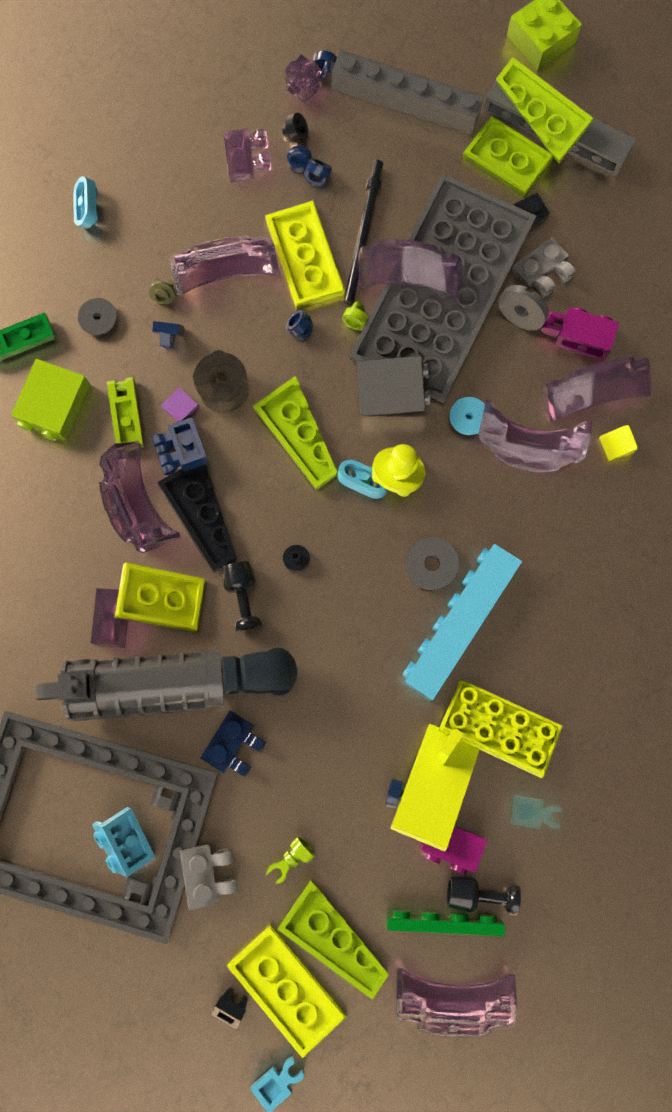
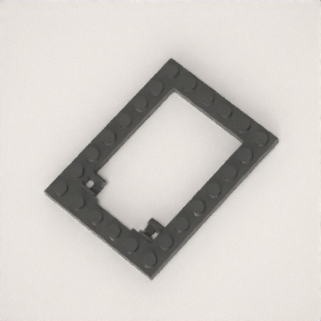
M4 711L0 723V821L24 748L27 747L156 785L150 805L173 811L171 819L174 822L158 875H154L152 883H143L135 878L128 877L122 896L0 860V894L167 944L185 888L180 850L197 847L219 773ZM165 788L174 790L172 798L163 796ZM133 893L142 895L140 902L131 899Z

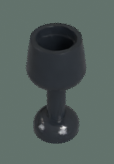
M249 561L223 566V587L229 593H236L241 619L235 623V631L261 627L262 622L260 618L251 614L247 590L252 589L256 584Z
M450 877L447 886V907L470 913L477 908L478 902L500 904L505 906L509 914L517 916L520 910L521 891L517 885L508 887L505 893L485 891L479 889V883L474 877Z

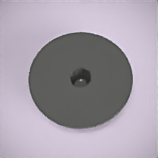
M102 298L88 300L81 306L78 312L79 325L85 332L92 335L107 333L113 328L117 319L114 306Z

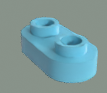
M83 176L77 180L74 187V222L76 225L88 229L96 223L98 218L96 210L98 190L94 180Z
M345 460L340 464L337 478L341 484L374 499H379L386 495L387 489L373 481L371 467L355 460Z

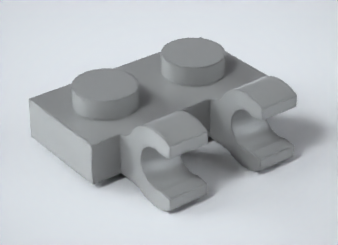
M552 237L513 265L511 272L527 287V290L534 285L540 295L546 298L553 293L552 288L555 287V283L547 275L554 271L565 284L573 278L572 273L575 272V268L569 262H566L569 255Z
M206 844L180 850L187 904L190 911L218 904L217 895L238 892L236 879L233 880V876L216 881L214 878L213 866L234 863L232 851H229L228 848L210 852V846Z

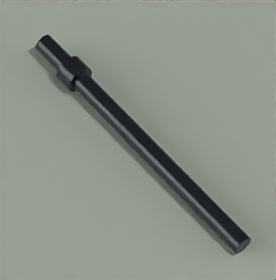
M374 160L371 176L367 179L365 187L367 195L343 301L346 305H353L376 196L380 193L382 185L380 178L384 163L381 160Z

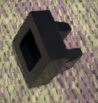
M228 988L223 996H220L211 1015L237 1029L246 1012L245 1008L248 997L244 995L240 1003L235 1004L231 1001L234 989Z

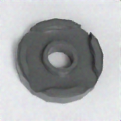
M523 285L506 287L498 299L502 314L517 327L525 330L540 329L549 315V308L545 300L535 291L532 294L526 291L527 287Z
M425 537L416 541L410 547L405 559V570L409 579L417 587L438 591L447 587L455 579L459 570V557L455 548L448 541L439 537ZM429 557H434L439 561L440 566L437 570L430 571L425 567L424 561Z

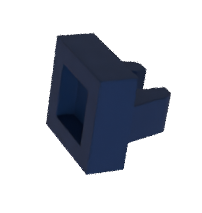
M153 321L152 332L160 334V347L174 348L175 336L183 337L184 326Z

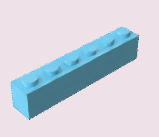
M493 544L490 550L484 548L476 560L480 563V566L476 572L470 570L462 582L466 586L461 595L455 593L447 606L451 608L446 618L441 615L432 629L436 631L431 641L426 638L417 652L421 656L415 664L411 661L402 674L406 677L403 684L430 702L433 701L522 563L521 560L496 544Z

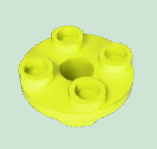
M400 444L396 447L386 448L375 456L372 464V479L375 483L400 496H409L411 492L417 490L422 485L425 478V467L413 447Z

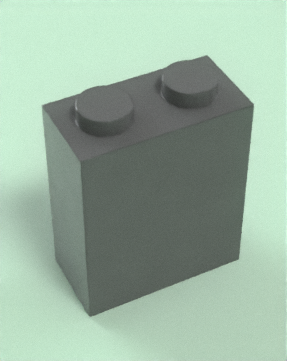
M422 356L357 362L360 416L427 411L426 405H431L430 389H425V378H429L428 362H423Z

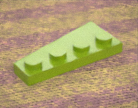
M513 57L496 78V83L560 164L592 124L593 117Z
M296 376L253 406L256 413L316 491L337 476L338 472L321 437L319 428L312 416Z
M311 879L277 930L373 1000L389 976V972Z

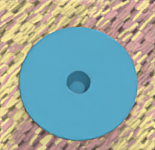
M464 397L452 405L449 418L452 426L459 433L475 435L487 426L489 411L481 400L474 397Z

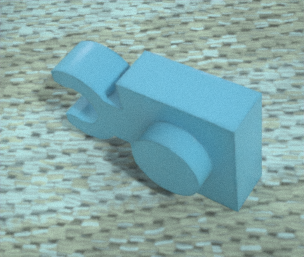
M294 1056L289 1057L285 1061L283 1070L280 1073L273 1066L251 1085L250 1090L267 1112H272L292 1094V1089L289 1086L290 1083L300 1082L305 1075L303 1069L297 1074H292L289 1071V1067L295 1063Z

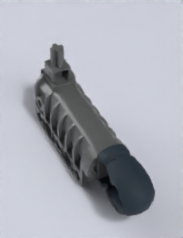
M278 647L269 651L246 654L241 658L236 656L222 657L223 668H221L220 649L201 650L199 653L185 654L180 652L175 655L136 656L135 658L127 659L116 657L113 660L98 661L97 659L62 661L58 682L36 684L35 700L59 699L63 701L64 716L70 721L205 710L214 706H224L223 684L225 695L238 694L240 691L252 694L272 693L278 696L285 695L292 690L296 683L298 669L295 659L289 651Z

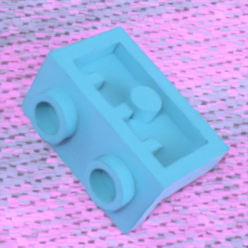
M126 807L105 822L96 821L92 824L95 830L93 837L98 846L102 849L104 848L108 856L105 861L113 873H119L128 877L155 858L132 808Z

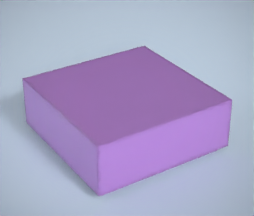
M180 387L161 405L162 409L176 422L188 419L199 408L198 404Z

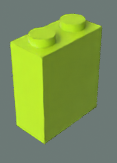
M36 358L10 416L18 423L17 426L25 431L32 432L35 429L42 432L41 435L50 440L56 441L57 438L67 441L91 384L84 375Z

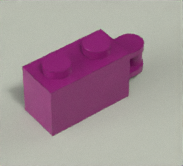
M568 307L565 315L549 311L541 331L547 335L557 337L555 346L605 361L611 352L619 322L613 321L608 316H596L587 313L582 308ZM554 323H557V324H560L561 326H560V327H556V326H553V325H554Z
M454 826L445 852L421 842L419 849L425 852L424 858L440 864L441 859L452 863L450 867L452 870L466 875L468 870L476 873L487 839Z

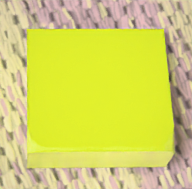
M629 425L622 426L599 437L608 462L631 455L638 449Z

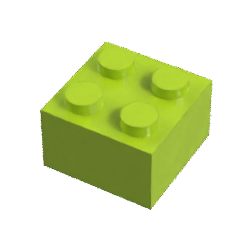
M534 0L511 16L507 37L538 71L576 44L582 24L560 0Z

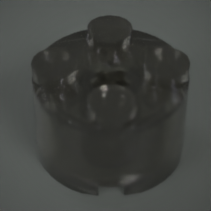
M216 350L205 356L197 364L193 373L194 386L201 402L208 409L214 412H230L244 404L249 393V381L243 363L236 356L222 350Z

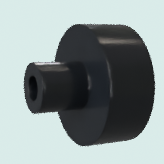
M294 113L286 117L285 126L282 128V133L285 137L289 136L293 141L297 142L308 136V125L302 114Z
M292 545L284 551L283 563L287 570L293 573H300L308 568L310 556L305 547Z

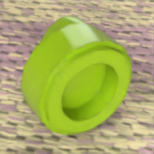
M356 301L352 307L346 308L342 321L349 328L361 331L369 317L365 313L364 305Z

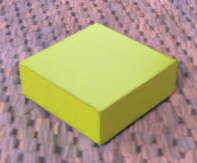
M456 728L455 730L453 729L436 754L435 760L444 765L464 734Z

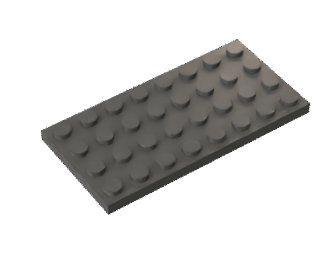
M442 173L349 356L350 359L358 362L422 356L423 362H428L429 378H425V389H430L431 398L444 403L536 219V215Z

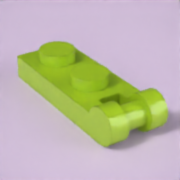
M134 377L125 378V381L116 382V380L107 381L116 449L120 452L145 447ZM127 391V396H118L119 392Z

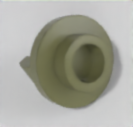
M156 278L149 289L151 299L158 304L165 305L171 303L175 298L173 279H169V283Z

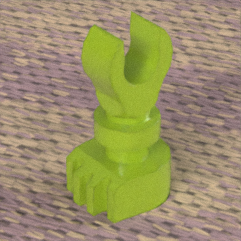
M298 836L290 844L292 851L288 850L284 854V859L272 863L267 869V875L274 868H279L282 871V876L275 884H280L285 880L289 869L292 866L296 867L299 864V859L303 862H310L316 856L315 851L301 837Z

